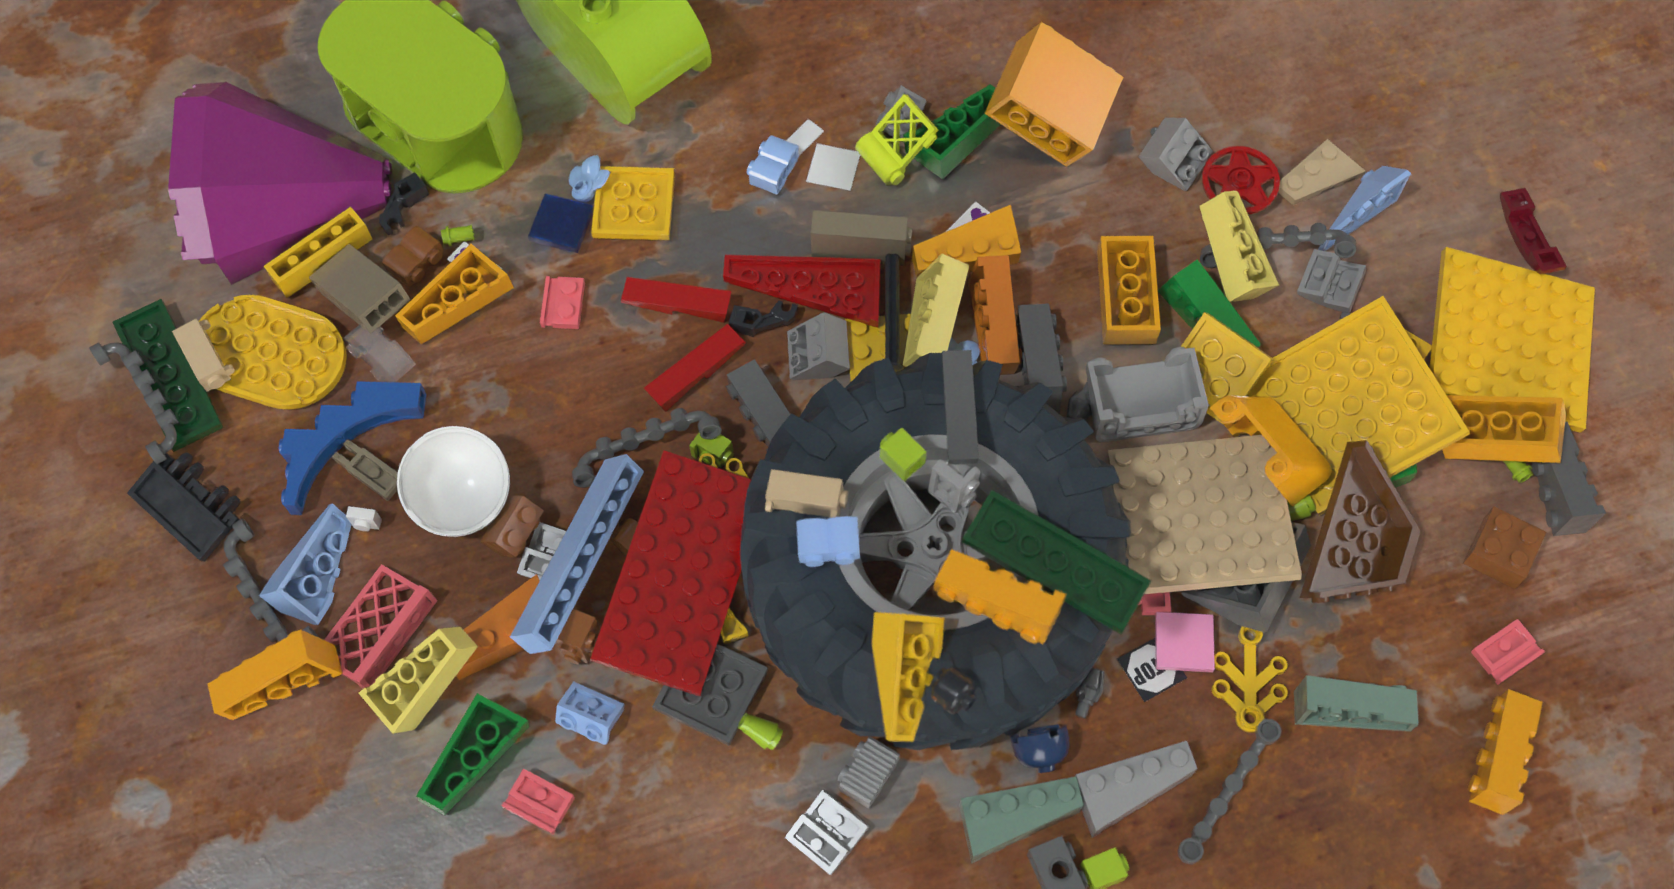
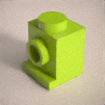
M698 433L689 445L692 457L697 458L698 455L700 457L704 453H710L715 458V464L720 468L722 466L726 467V462L734 456L732 441L721 434L714 439H703L700 433ZM704 456L702 458V461L706 464H712L711 457Z

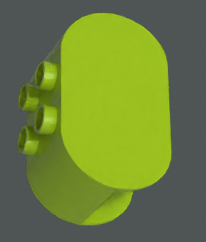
M345 0L325 21L319 34L318 54L323 67L332 76L343 99L344 112L350 124L411 173L415 172L428 186L444 193L475 191L491 184L506 173L519 155L523 141V129L509 84V75L498 54L501 49L496 39L481 27L474 32L463 25L464 20L460 13L444 0L438 5H435L430 0Z
M516 0L526 20L544 45L605 110L623 124H629L635 119L636 106L687 70L692 68L695 71L703 72L711 65L712 58L709 42L687 0Z

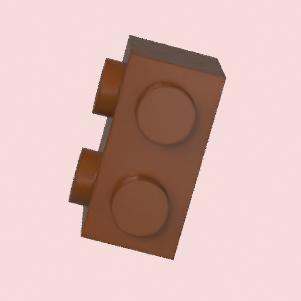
M508 495L504 507L492 521L480 542L501 557H517L525 549L526 540L530 533L538 527L540 516L544 510L523 495Z
M575 609L571 611L556 640L559 650L564 655V659L579 665L580 661L589 664L600 632V627L595 617Z

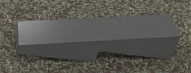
M971 350L942 351L947 463L977 464L979 455Z

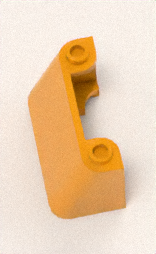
M1230 395L1221 398L1210 407L1233 437H1238L1239 434H1247L1249 436L1262 434L1277 453L1267 461L1265 473L1292 507L1330 477L1331 466L1273 398Z

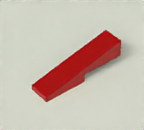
M627 277L621 303L672 315V311H677L724 323L732 291Z
M726 324L646 385L644 389L666 412L704 376L708 379L741 349L746 342Z

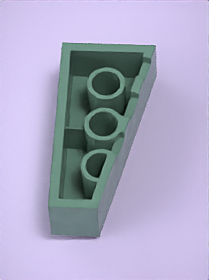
M1306 675L1294 690L1296 725L1412 731L1419 724L1417 690L1407 689L1406 686L1394 685L1389 687Z
M1077 777L961 798L959 808L971 864L982 857L1004 849L1016 841L1023 840L1044 828L1046 829L1080 813L1083 802Z

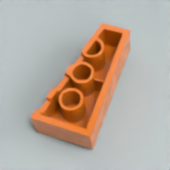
M1009 255L977 257L968 286L981 361L990 360L1003 364L1000 375L1015 374L1018 365L1022 363V351L1018 348V328L1015 321Z
M537 574L463 629L478 647L456 675L459 680L525 650L510 636L540 582Z

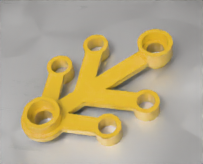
M1242 626L1238 632V638L1244 645V675L1232 664L1230 657L1225 652H1218L1214 655V667L1216 670L1223 671L1244 692V703L1230 690V685L1226 680L1219 679L1215 681L1211 690L1215 697L1223 698L1236 712L1235 720L1238 727L1245 732L1254 733L1258 724L1265 720L1264 713L1275 703L1284 701L1288 695V690L1282 684H1275L1269 690V695L1258 704H1256V693L1274 676L1283 674L1288 664L1283 657L1276 656L1269 662V666L1256 677V645L1262 639L1263 632ZM1245 633H1252L1254 640L1246 639ZM1216 658H1224L1226 664L1223 666L1219 665L1216 662ZM1275 661L1280 662L1283 669L1277 670L1273 663ZM1216 685H1223L1226 692L1219 693L1216 690ZM1274 689H1280L1283 692V697H1276L1273 692ZM1245 715H1252L1255 720L1254 723H1248L1245 720Z

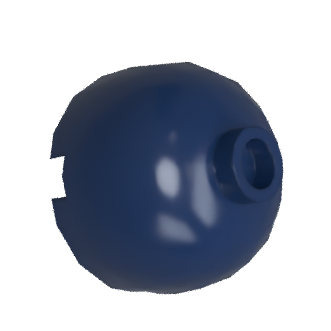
M1059 724L1028 729L1027 736L1024 737L1020 736V732L1010 735L1015 757L1022 765L1028 768H1037L1038 773L1054 771L1055 764L1065 759L1070 747L1066 724L1059 727Z

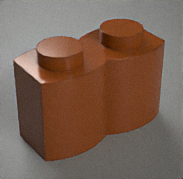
M415 226L403 237L400 244L395 246L386 255L382 263L386 271L408 287H411L424 278L427 268L441 260L444 250L438 240L419 226Z

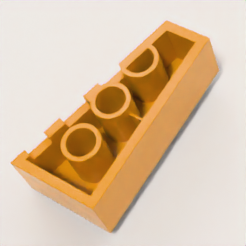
M1011 204L914 245L912 261L916 279L941 254L968 264V272L973 270L977 257L1009 255V264H1018L1021 249Z
M470 244L401 309L395 317L407 333L420 344H423L514 287L506 272L474 245Z
M951 549L935 579L934 590L937 591L938 596L946 601L953 602L955 600L965 605V609L974 615L981 616L983 614L993 619L992 622L1000 628L1007 630L1011 628L1020 632V636L1031 643L1040 642L1044 644L1061 611L1066 594L1057 590L1054 595L1045 593L1041 590L1042 585L1031 580L1029 583H1020L1011 572L1003 569L992 572L989 570L990 566L987 563Z
M300 629L291 632L288 637L278 643L266 647L264 651L254 657L245 659L232 670L220 674L218 678L208 683V689L214 714L235 720L268 706L267 700L287 698L293 695L292 690L306 684L310 688L320 684L319 678L331 674L334 678L343 673L335 645Z
M1510 689L1501 696L1495 697L1491 707L1494 717L1492 722L1487 724L1483 735L1487 739L1485 748L1480 749L1476 758V764L1479 765L1477 775L1472 776L1468 786V791L1471 792L1469 802L1502 815L1523 802L1524 793L1519 792L1522 784L1527 781L1529 772L1523 769V766L1527 764L1532 756L1534 746L1528 743V741L1533 739L1537 732L1543 702Z

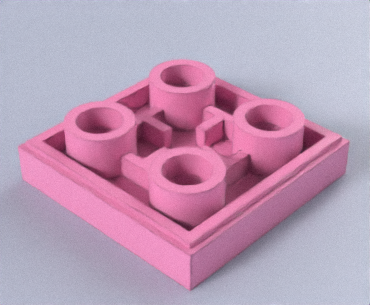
M1156 612V669L1213 672L1215 670L1213 615Z

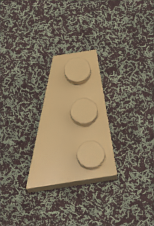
M1327 139L1280 180L1278 193L1292 205L1319 195L1326 189L1339 187L1344 182L1353 178L1355 180L1361 178L1366 171Z

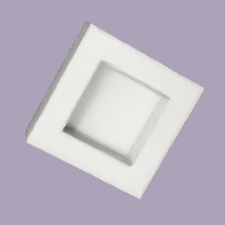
M348 506L346 518L355 529L360 531L380 529L382 519L376 510Z

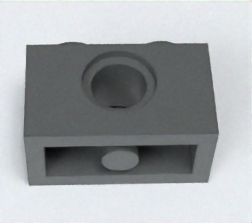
M1062 836L1029 849L1027 857L1041 889H1085L1088 887L1083 871H1077L1073 862L1076 856L1069 842L1065 843ZM1055 865L1064 867L1067 877L1064 879L1054 877L1051 868Z

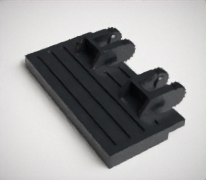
M185 452L175 460L168 453H165L167 459L159 464L153 461L127 494L198 560L205 562L233 528L232 524L240 519L234 514V511L241 501L236 495H233L216 511L229 494V489L225 485H221L210 495L211 492L197 480L204 470L203 465L194 463L180 478L189 464H191L193 456Z

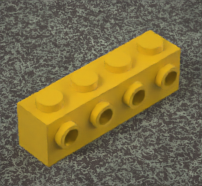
M349 207L264 265V268L284 296L288 298L312 282L309 277L348 244L358 250L370 242L372 237L366 224Z

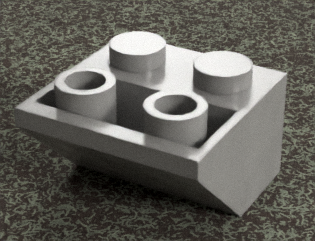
M1164 118L1138 157L1153 174L1181 190L1187 191L1213 153V150L1186 118Z
M823 312L787 331L790 379L832 378L850 369L847 322L845 320Z

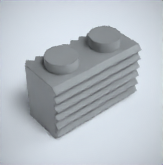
M869 737L866 743L860 741L853 753L856 759L852 766L846 765L838 777V781L841 782L839 791L868 809L876 799L900 757L899 753L872 737Z

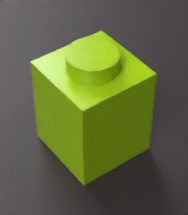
M900 428L895 434L893 432L889 433L880 443V459L904 482L926 463L927 451L903 428Z
M1116 847L1083 860L1080 864V868L1087 879L1089 889H1105L1120 883L1127 878L1128 874L1126 871H1129L1125 856L1122 853L1118 854Z

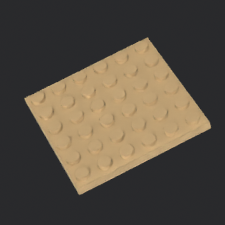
M1263 435L1108 450L1109 465L1115 467L1120 482L1112 485L1117 502L1120 503L1121 509L1131 522V537L1127 538L1126 558L1129 560L1130 569L1151 580L1145 594L1301 580L1302 572L1287 499L1284 498L1265 473L1267 461L1277 452Z

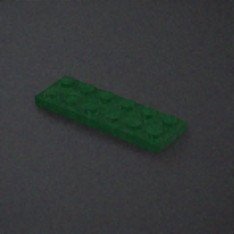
M162 299L112 322L122 344L131 352L136 350L145 364L139 367L142 372L147 369L156 383L151 385L153 391L159 389L166 399L167 403L162 405L164 410L166 411L170 408L178 420V423L173 425L177 433L176 443L172 448L173 452L224 428L207 391L196 378L172 332L177 328Z
M993 490L989 493L961 540V543L1027 581L1031 580L1041 584L1042 589L1054 595L1057 590L1066 594L1064 602L1119 634L1123 633L1151 583L1150 579Z

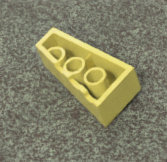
M1224 191L1200 205L1202 219L1205 223L1228 301L1235 302L1254 299L1279 286L1238 191Z
M941 254L917 277L903 366L911 365L919 357L928 353L948 351L969 269L968 264Z
M461 627L438 629L414 648V652L406 658L400 659L395 663V667L387 673L380 675L375 679V683L370 687H365L359 694L393 734L415 730L478 646Z

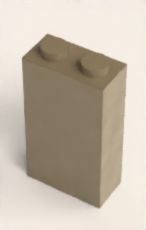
M813 210L811 225L812 257L880 259V264H885V256L889 253H896L899 255V265L904 266L905 256H910L912 228H907L908 217Z
M350 244L309 277L324 297L370 334L411 300L397 280Z

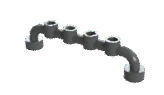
M1315 223L1311 226L1310 231L1302 232L1295 225L1286 226L1283 233L1273 234V231L1268 227H1262L1257 231V236L1263 249L1270 248L1272 244L1284 243L1288 247H1294L1299 242L1311 241L1315 245H1321L1326 240H1335L1334 252L1338 257L1349 258L1356 252V240L1354 237L1341 230H1326V226L1322 223ZM1211 244L1203 247L1200 253V262L1207 268L1217 266Z
M98 342L89 347L91 353L101 366L111 360L110 354L118 353L121 356V360L129 370L132 379L143 394L144 400L166 435L162 443L158 444L155 440L145 447L156 464L166 460L165 453L172 449L176 443L177 433L173 425L178 423V420L170 408L165 411L162 407L167 401L159 389L153 391L151 385L156 382L147 369L142 372L139 366L145 364L136 350L131 352L121 343H109L102 346Z
M677 408L671 412V420L662 423L659 418H651L646 422V429L640 432L629 427L621 431V439L614 442L608 437L599 438L596 441V449L585 453L580 458L577 467L572 471L573 483L580 488L591 486L595 479L594 470L589 466L591 462L597 459L605 460L612 458L615 452L623 449L634 450L638 448L639 443L649 439L652 441L660 440L667 432L673 430L684 431L693 422L699 421L698 429L703 439H714L721 434L720 422L716 417H711L705 411L697 410L687 413L685 409Z
M241 518L232 524L234 530L227 536L224 542V552L229 561L224 563L223 566L231 577L238 575L241 583L236 585V587L245 599L251 596L255 604L250 607V610L256 619L260 621L264 618L268 626L263 629L267 638L272 643L276 640L279 642L288 637L287 630L282 622L278 620L273 607L259 596L261 593L259 584L251 576L246 563L235 549L236 543L240 539L243 542H247L255 536L247 522ZM310 626L303 629V631L318 637Z
M1265 719L1258 724L1255 730L1256 739L1249 750L1239 757L1238 766L1234 773L1224 780L1222 784L1223 789L1219 796L1209 803L1207 814L1202 822L1197 823L1192 829V837L1183 840L1179 845L1177 852L1182 862L1195 864L1201 859L1204 852L1202 843L1211 836L1212 827L1215 822L1227 812L1228 802L1243 787V779L1258 764V756L1264 747L1275 743L1280 737L1281 728L1276 721Z

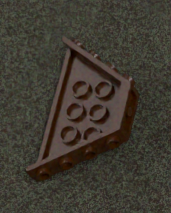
M1367 440L1347 442L1300 595V598H1311L1312 603L1329 602L1330 596H1334V599L1351 598V593L1353 592L1357 596L1373 594V589H1376L1377 592L1393 591L1394 585L1406 583L1421 531ZM1382 546L1385 548L1384 556L1381 554Z

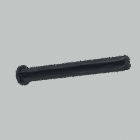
M889 253L885 256V358L889 357L895 372L903 369V366L900 364L899 255Z

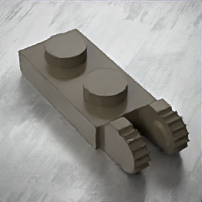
M346 440L343 443L345 448L356 456L349 461L342 454L335 452L332 458L344 467L348 473L389 501L398 491V472L366 449H361L350 440Z

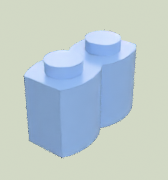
M771 135L767 141L761 143L758 150L759 156L755 161L752 160L750 162L747 175H749L751 185L778 194L798 160L799 147L796 144Z
M843 516L797 521L798 557L800 563H805L809 567H818L826 561H836L839 565L852 564L854 560L860 559L857 517Z

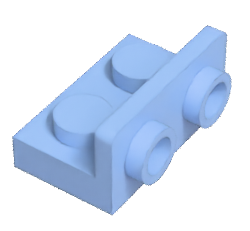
M573 681L557 704L555 722L567 730L575 731L592 741L606 745L609 741L610 730L624 710V703Z

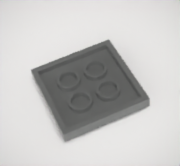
M717 644L700 696L663 685L652 706L653 710L730 746L738 731V724L741 718L747 713L768 673V667Z

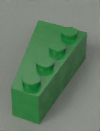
M991 84L965 98L963 104L956 108L950 107L943 111L942 116L931 121L938 129L935 133L937 139L929 148L923 147L914 159L941 179L949 174L1001 125L985 114L996 88ZM923 123L921 124L922 127L916 130V138L922 137L928 130ZM910 131L903 134V138H909ZM904 142L905 153L907 154L909 152V142Z
M1198 259L1175 274L1158 290V293L1192 330L1204 312H1207L1256 347L1261 346V343Z
M477 693L417 793L418 801L446 815L529 728L528 720Z

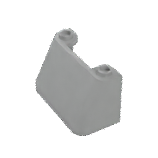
M1177 347L1170 351L1165 361L1113 368L1112 362L1105 358H1096L1087 362L1088 390L1093 428L1097 441L1109 442L1189 431L1202 424L1209 404L1195 348Z

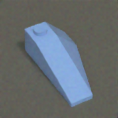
M1382 166L1375 172L1373 170L1368 171L1361 178V184L1330 229L1341 230L1348 235L1398 200L1411 173L1405 169ZM1326 240L1325 243L1319 246L1318 250L1326 251L1334 245L1335 240Z
M329 504L276 569L259 596L281 613L313 625H319L333 601L334 593L332 590L335 578L339 577L340 568L338 566L341 554L346 549L351 529V523L346 518V514L334 504Z

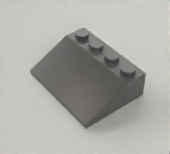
M1291 522L1301 566L1311 547L1306 526ZM1293 581L1182 591V595L1239 626L1266 633Z

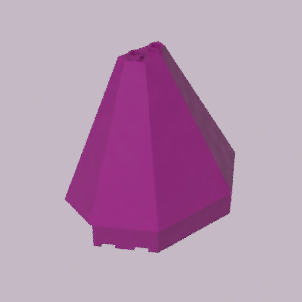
M228 82L194 84L193 88L187 89L182 93L183 96L175 98L168 191L170 200H175L177 212L173 215L177 236H183L182 260L198 259L201 264L217 263L231 285L264 269V265L349 207L361 219H364L386 208L388 196H392L391 182L388 181V175L392 174L390 159Z

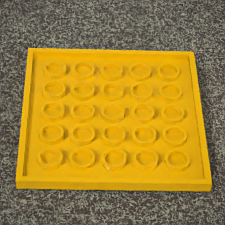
M1445 247L1441 251L1430 370L1446 395L1563 398L1566 412L1565 421L1568 422L1571 431L1581 433L1586 429L1595 287L1548 274H1539L1533 270Z
M1384 296L1273 357L1271 363L1248 394V396L1273 398L1331 466L1330 477L1309 494L1319 516L1326 513L1347 442L1367 440L1390 478L1470 435V431Z

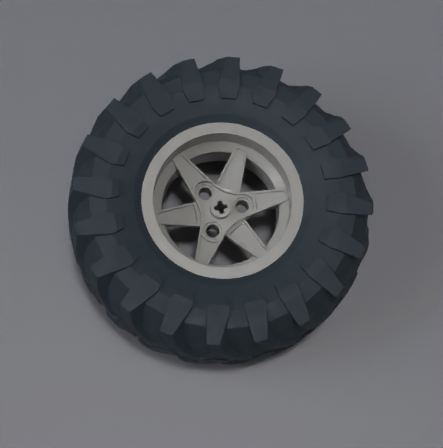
M928 353L895 372L889 357L875 361L862 369L845 388L836 378L824 385L811 397L800 417L791 413L771 439L765 459L759 461L747 489L741 530L740 558L745 595L755 627L760 630L762 640L765 643V649L771 661L787 677H791L799 685L796 691L809 705L827 711L834 716L839 715L843 717L840 726L859 736L886 737L872 646L874 612L944 618L942 651L939 659L933 658L926 674H931L934 677L942 668H959L975 681L976 690L974 695L977 696V700L967 712L962 709L956 714H951L933 701L931 697L932 689L925 685L922 697L924 709L914 741H893L894 747L912 750H922L949 743L951 750L978 747L1003 733L1009 736L1035 724L1054 706L1065 700L1082 683L1106 646L1105 643L1113 629L1066 602H1063L1061 611L1044 644L1040 642L1031 643L1020 636V632L1011 628L1008 630L1000 628L992 622L993 619L983 614L981 616L974 615L967 610L957 614L941 616L918 614L910 611L935 583V579L951 549L978 560L988 558L961 543L966 531H963L970 506L966 509L962 507L955 514L943 503H940L931 515L913 492L929 489L932 467L940 459L948 465L942 353ZM985 360L972 365L979 460L977 464L952 465L961 472L962 477H965L974 466L980 470L978 477L980 483L975 490L977 496L974 501L983 505L989 493L993 490L1129 568L1126 548L1127 538L1131 537V522L1121 509L1120 503L1117 502L1111 486L1120 482L1115 467L1097 458L1091 447L1084 440L1094 430L1084 419L1060 416L1048 406L1046 402L1052 395L1053 390L1042 383L1013 386L999 379L1003 364ZM900 428H903L927 451L926 463L905 482L880 459L881 441L886 435L891 432L895 434ZM771 469L842 479L844 491H848L846 509L841 508L839 517H857L860 559H856L852 564L839 565L836 561H826L818 567H809L805 563L799 562L797 521L814 518L829 519L830 517L798 513L790 510L773 509L772 512L765 511L766 492ZM890 500L902 531L863 534L872 516ZM949 524L953 526L954 530L945 532L940 526ZM904 548L909 549L912 555L903 557L898 554V551ZM891 561L896 567L904 569L891 602L884 598L872 585L864 571L863 562ZM1006 569V571L1013 573L1018 582L1023 584L1029 583L1026 579Z

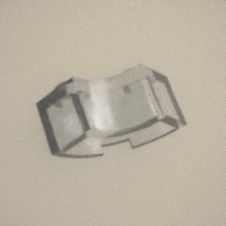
M358 325L344 337L349 344L346 347L356 359L360 357L373 368L370 372L379 382H396L416 365L395 340L391 341L382 333L384 329L381 326L370 334Z

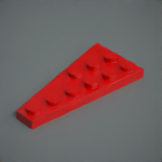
M725 255L723 282L878 328L880 259Z

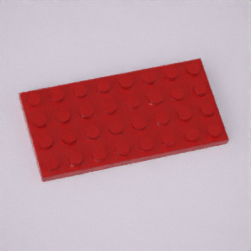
M663 450L590 661L700 696L741 572V530L746 494L751 479Z

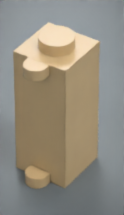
M196 318L172 332L196 378L203 388L209 391L221 387L230 380L229 375L233 374L235 370L232 365L224 366L205 330L211 326L209 321L202 320L199 322Z
M771 469L766 492L765 511L772 512L773 509L830 518L839 517L841 508L846 509L848 491H844L842 479Z

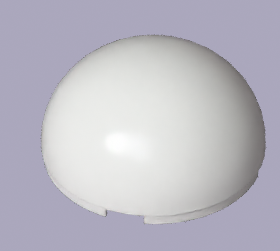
M460 426L442 427L424 434L406 451L397 475L399 498L409 517L421 528L431 533L448 537L469 535L489 525L504 507L510 487L508 465L498 446L484 434Z

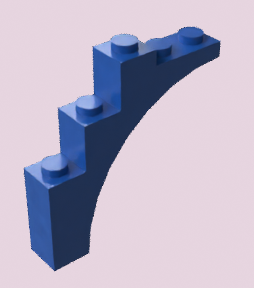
M357 381L356 390L351 393L352 406L321 405L320 414L316 415L315 418L316 430L285 429L284 437L279 441V453L288 463L285 470L287 485L281 494L282 505H284L291 515H302L307 495L316 476L334 453L344 446L343 443L346 440L351 441L360 434L383 424L399 420L424 418L427 394L422 384Z

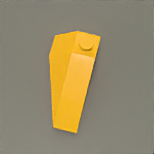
M874 612L872 646L886 740L914 741L924 709L922 697L925 685L929 686L933 679V676L927 674L931 660L933 658L939 659L942 651L944 618Z

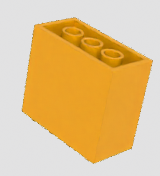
M1041 22L1016 42L985 114L1067 167L1094 149L1123 76L1115 72L1113 68L1100 62L1092 54L1075 45L1073 41L1060 35L1051 26Z

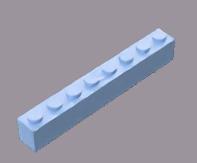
M627 454L604 460L510 636L529 654L552 650L644 472Z

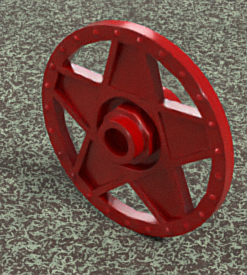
M1231 146L1217 151L1208 159L1202 173L1203 189L1210 200L1216 197V195L1210 188L1208 179L1223 186L1220 194L1224 191H1238L1240 198L1253 205V207L1245 208L1248 215L1267 208L1276 198L1280 187L1279 173L1272 160L1264 153L1246 146ZM1231 154L1229 165H1212L1219 158ZM1247 154L1258 158L1265 165L1251 166ZM1273 179V190L1267 198L1261 185Z

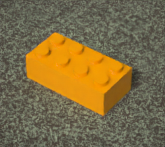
M1101 236L1097 258L1103 345L1156 344L1161 327L1154 237Z
M1447 395L1470 431V435L1442 449L1445 459L1561 463L1566 419L1563 398Z

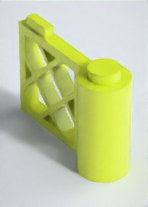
M903 94L872 132L865 134L857 142L855 149L887 186H895L902 182L905 177L906 166L923 147L929 148L937 139L935 133L938 129L907 94ZM905 104L910 108V120H900V110ZM910 123L909 138H900V124ZM916 123H923L928 128L927 132L920 138H916ZM888 124H894L893 139H887L882 133ZM900 142H909V152L903 158L899 153Z

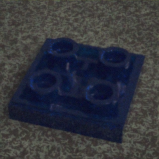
M545 193L529 232V241L578 253L593 215L594 206Z

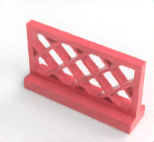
M381 564L324 639L334 645H340V656L338 658L339 662H341L342 675L354 681L363 689L370 687L376 682L375 679L385 673L438 600L428 589L414 584ZM385 575L389 576L392 581V587L379 590L378 583ZM407 589L414 591L407 601L399 603L398 592ZM393 593L394 604L381 608L380 597ZM374 599L375 609L362 613L361 606L363 603ZM395 611L394 620L390 624L382 625L381 614ZM376 616L377 627L363 630V619ZM357 621L358 632L345 636L344 628L347 624ZM378 634L376 644L373 647L365 648L364 637ZM359 639L360 650L346 654L345 642ZM360 657L361 664L354 673L350 672L347 667V660Z

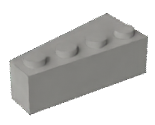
M1187 741L1076 774L1075 777H1077L1083 802L1082 811L1092 838L1194 774L1197 766Z

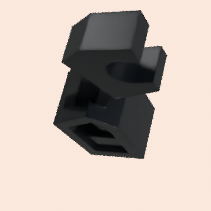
M415 172L394 184L395 190L384 212L379 214V223L388 236L393 233L390 224L398 223L401 228L405 226L401 214L402 207L410 208L429 195L425 184Z
M779 300L770 313L766 315H761L758 309L734 305L729 326L737 333L754 337L761 331L782 325L789 326L795 321L798 305L792 304L791 309L785 312L782 310L783 301ZM746 320H753L754 323L746 324Z

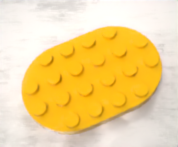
M240 295L233 297L234 300L222 305L216 304L199 320V322L202 320L209 321L211 326L205 330L224 366L232 365L235 370L233 374L229 375L231 379L217 388V390L277 409H298L312 405L328 395L343 375L347 358L344 341L337 328L327 318L318 313L259 295Z

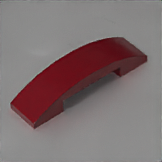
M1526 188L1501 192L1500 200L1506 223L1518 250L1526 262L1539 274L1565 270L1567 266L1556 246L1550 247L1533 215L1535 205Z

